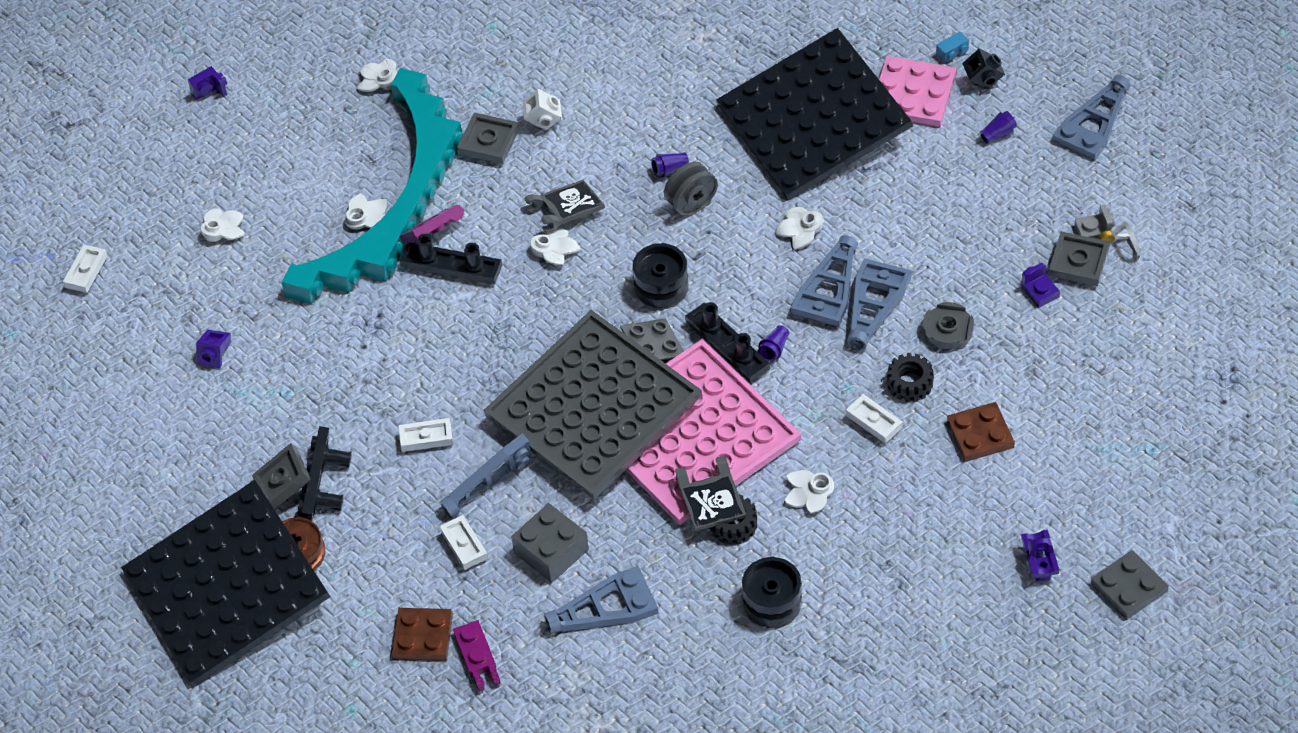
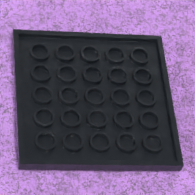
M839 28L832 30L716 99L717 106L788 201L913 127L912 120Z
M253 480L121 567L193 687L331 597L256 480Z

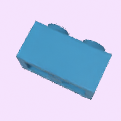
M960 31L936 44V55L944 63L969 50V39Z

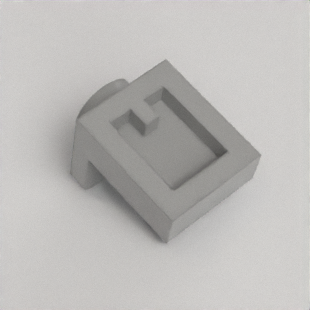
M1100 205L1099 214L1075 219L1074 226L1078 235L1098 239L1101 233L1111 231L1112 227H1115L1113 214L1108 213L1106 206Z

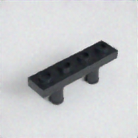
M429 234L419 235L416 245L413 242L407 243L400 258L401 267L489 284L496 283L503 266L502 259L481 256L479 245L476 243H468L465 246L464 252L433 246L432 237Z
M704 302L685 315V322L750 383L770 370V363L751 346V337L747 333L738 334L718 315V306L715 303Z
M319 426L317 436H312L310 451H314L313 457H308L306 466L311 480L302 487V494H305L304 501L299 500L297 516H302V518L309 519L312 522L315 510H318V508L342 510L344 495L321 492V478L324 466L337 465L350 468L352 457L351 451L329 449V427Z

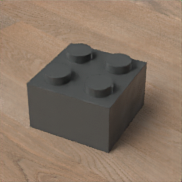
M550 503L545 505L511 536L514 554L551 583L589 550L587 532Z

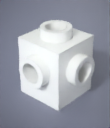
M540 89L534 91L523 101L524 120L546 131L562 118L560 99Z

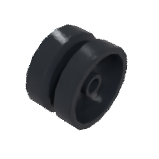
M655 243L644 247L634 257L632 265L634 291L638 299L645 305L654 308H667L676 305L685 298L689 290L687 259L680 249L667 243Z
M766 557L753 562L745 570L742 578L744 611L748 617L758 625L770 628L780 627L792 622L799 614L802 606L801 576L795 565L786 559Z

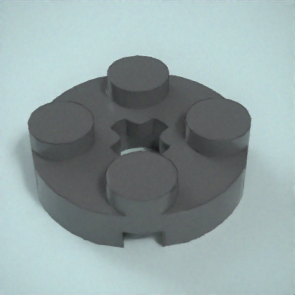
M943 302L937 304V308L931 311L929 309L923 318V333L926 337V342L930 346L943 349H963L974 332L973 316L966 312L964 306L957 303ZM947 323H952L953 328L948 329L943 326H946Z

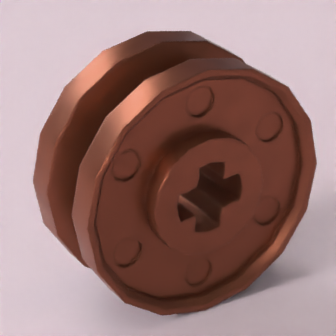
M300 517L288 518L282 521L315 571L322 564L325 557V544L318 526L309 519Z

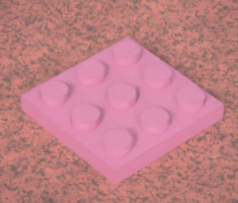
M887 56L879 80L913 123L941 127L957 75V68Z

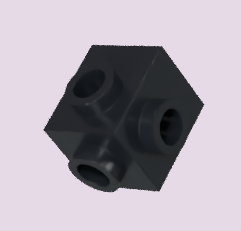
M980 48L962 63L969 80L974 85H980L988 90L1005 75L1001 66V59L996 54H990Z

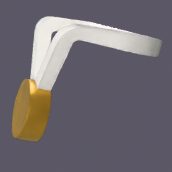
M1128 222L1122 223L1113 232L1105 231L1098 236V239L1109 241L1110 243L1114 240L1130 239L1137 256L1142 254ZM1125 228H1126L1127 231H1128V233L1119 234V233L1122 232Z

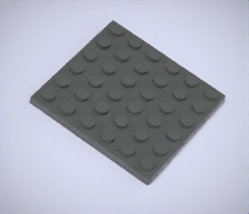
M590 310L483 411L486 417L512 437L517 438L523 433L529 440L530 449L534 454L595 500L703 395L700 388L593 310Z

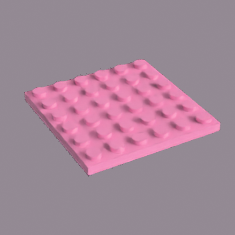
M703 339L666 363L700 388L703 396L625 470L679 525L690 519L681 490L676 482L675 469L685 467L689 482L693 483L718 476L715 459L720 456H726L735 486H737L801 441V433Z

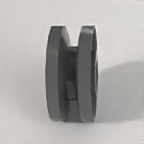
M690 162L678 168L668 179L663 191L664 198L673 205L680 215L689 216L699 212L710 203L716 194L718 180L711 172H708L701 162Z

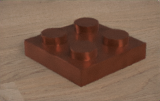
M996 402L947 415L948 426L965 462L1013 449L1015 446V441Z
M398 607L392 650L393 660L447 661L453 619L452 609Z

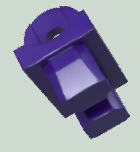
M1048 529L1035 534H1021L1032 578H1035L1036 581L1051 579L1052 575L1059 574L1060 569Z

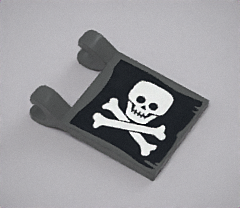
M584 180L542 195L529 194L525 196V202L530 204L526 206V210L529 213L538 211L543 205L552 213V215H544L541 218L542 223L546 225L542 229L547 234L554 232L564 223L605 209V204Z
M720 456L715 459L718 476L693 483L689 482L685 467L675 469L676 482L681 490L695 531L746 518V512L732 478L726 456Z

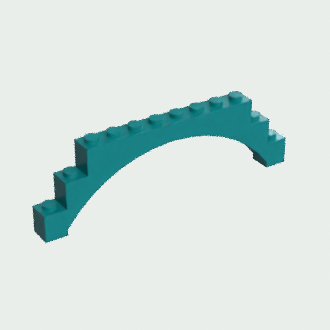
M400 68L391 83L393 99L400 102L408 113L417 137L413 169L403 192L384 217L353 242L318 259L299 265L291 263L281 281L286 298L313 304L316 296L321 294L323 286L350 293L353 285L358 283L360 275L387 282L390 274L395 272L397 261L400 255L403 254L406 244H403L400 235L417 226L419 219L424 217L427 204L430 200H433L439 182L444 180L448 165L453 163L457 146L464 134L459 121L446 118L447 109L445 108L443 98L429 94L430 85H428L426 74Z

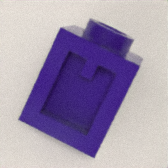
M212 66L187 79L191 95L195 100L208 95L214 90H217L223 97L227 95L225 87L227 85L226 78L221 72L217 73Z
M1043 262L1036 266L1028 267L1022 273L1021 288L1038 308L1060 297V290L1046 275V265Z
M207 329L196 342L197 364L220 368L222 366V352L231 343V333Z

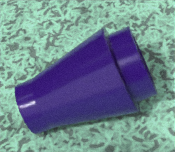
M1008 111L999 112L979 133L984 142L988 144L995 139L1013 133L1017 123Z
M685 152L657 154L656 157L651 159V167L654 175L657 177H666L689 163Z
M782 325L776 326L770 334L759 342L758 353L767 361H774L780 358L786 339L789 336V330Z

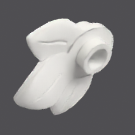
M384 59L380 64L368 63L361 67L360 73L365 79L357 86V90L372 92L380 87L384 90L391 89V83L397 74L396 63L391 59Z
M362 193L354 196L349 202V210L345 215L346 225L351 229L372 228L384 217L387 210V199L367 201Z
M803 207L791 208L785 212L787 219L779 223L776 235L792 237L794 250L801 249L810 244L814 239V235L821 231L824 218L816 210L807 211Z
M219 208L211 209L204 215L201 234L205 240L210 242H216L222 238L228 240L244 236L243 230L238 227L243 221V214L234 210L223 213Z
M557 228L549 234L536 235L530 242L534 255L543 257L546 262L559 266L564 265V255L578 252L580 247L574 239L568 237L569 231Z
M808 470L792 472L786 478L794 489L786 497L785 503L794 508L806 506L809 513L818 512L825 507L827 497L833 493L834 481L826 473L813 474Z

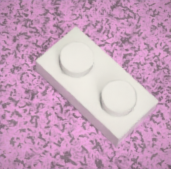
M83 245L63 280L64 287L88 293L108 256L106 249Z
M864 394L846 409V416L885 444L903 426V422Z
M450 418L399 425L402 452L453 445Z
M464 515L439 526L443 537L464 570L488 559L486 550Z

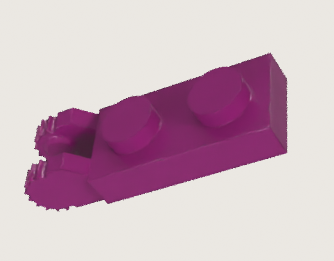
M460 205L444 209L400 235L403 244L413 241L416 245L419 235L428 234L429 232L435 234L446 228V225L462 219L465 211Z
M479 620L453 628L454 636L470 677H473L478 691L485 690V684L480 674L486 672L490 673L491 681L495 686L501 684L495 660Z

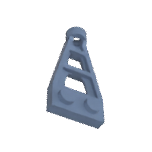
M1115 75L1104 89L1064 119L1052 135V142L1095 161L1108 144L1124 96L1131 87L1130 81L1122 75ZM1101 101L1113 106L1109 114L1094 108ZM1087 117H1091L1102 122L1100 131L1095 133L1079 126V123Z
M847 235L839 238L838 243L800 287L792 304L791 314L837 327L840 326L848 308L853 256L858 247L856 239ZM832 263L845 266L842 276L827 272ZM823 281L838 286L835 298L818 294L814 291Z
M863 259L856 275L852 326L847 339V344L850 348L857 351L866 349L870 337L904 296L912 277V270ZM868 287L889 291V294L882 302L866 298ZM862 308L878 311L873 320L860 317Z
M523 433L490 458L454 491L439 501L449 517L453 518L460 513V505L482 492L513 469L517 468L520 470L530 462L529 458L532 457L529 440Z
M639 566L613 574L559 609L544 613V619L550 634L558 631L565 632L633 623L659 614V611ZM613 591L620 592L626 605L625 608L617 611H605L601 606L600 600ZM592 603L597 615L579 619L575 610L583 605Z

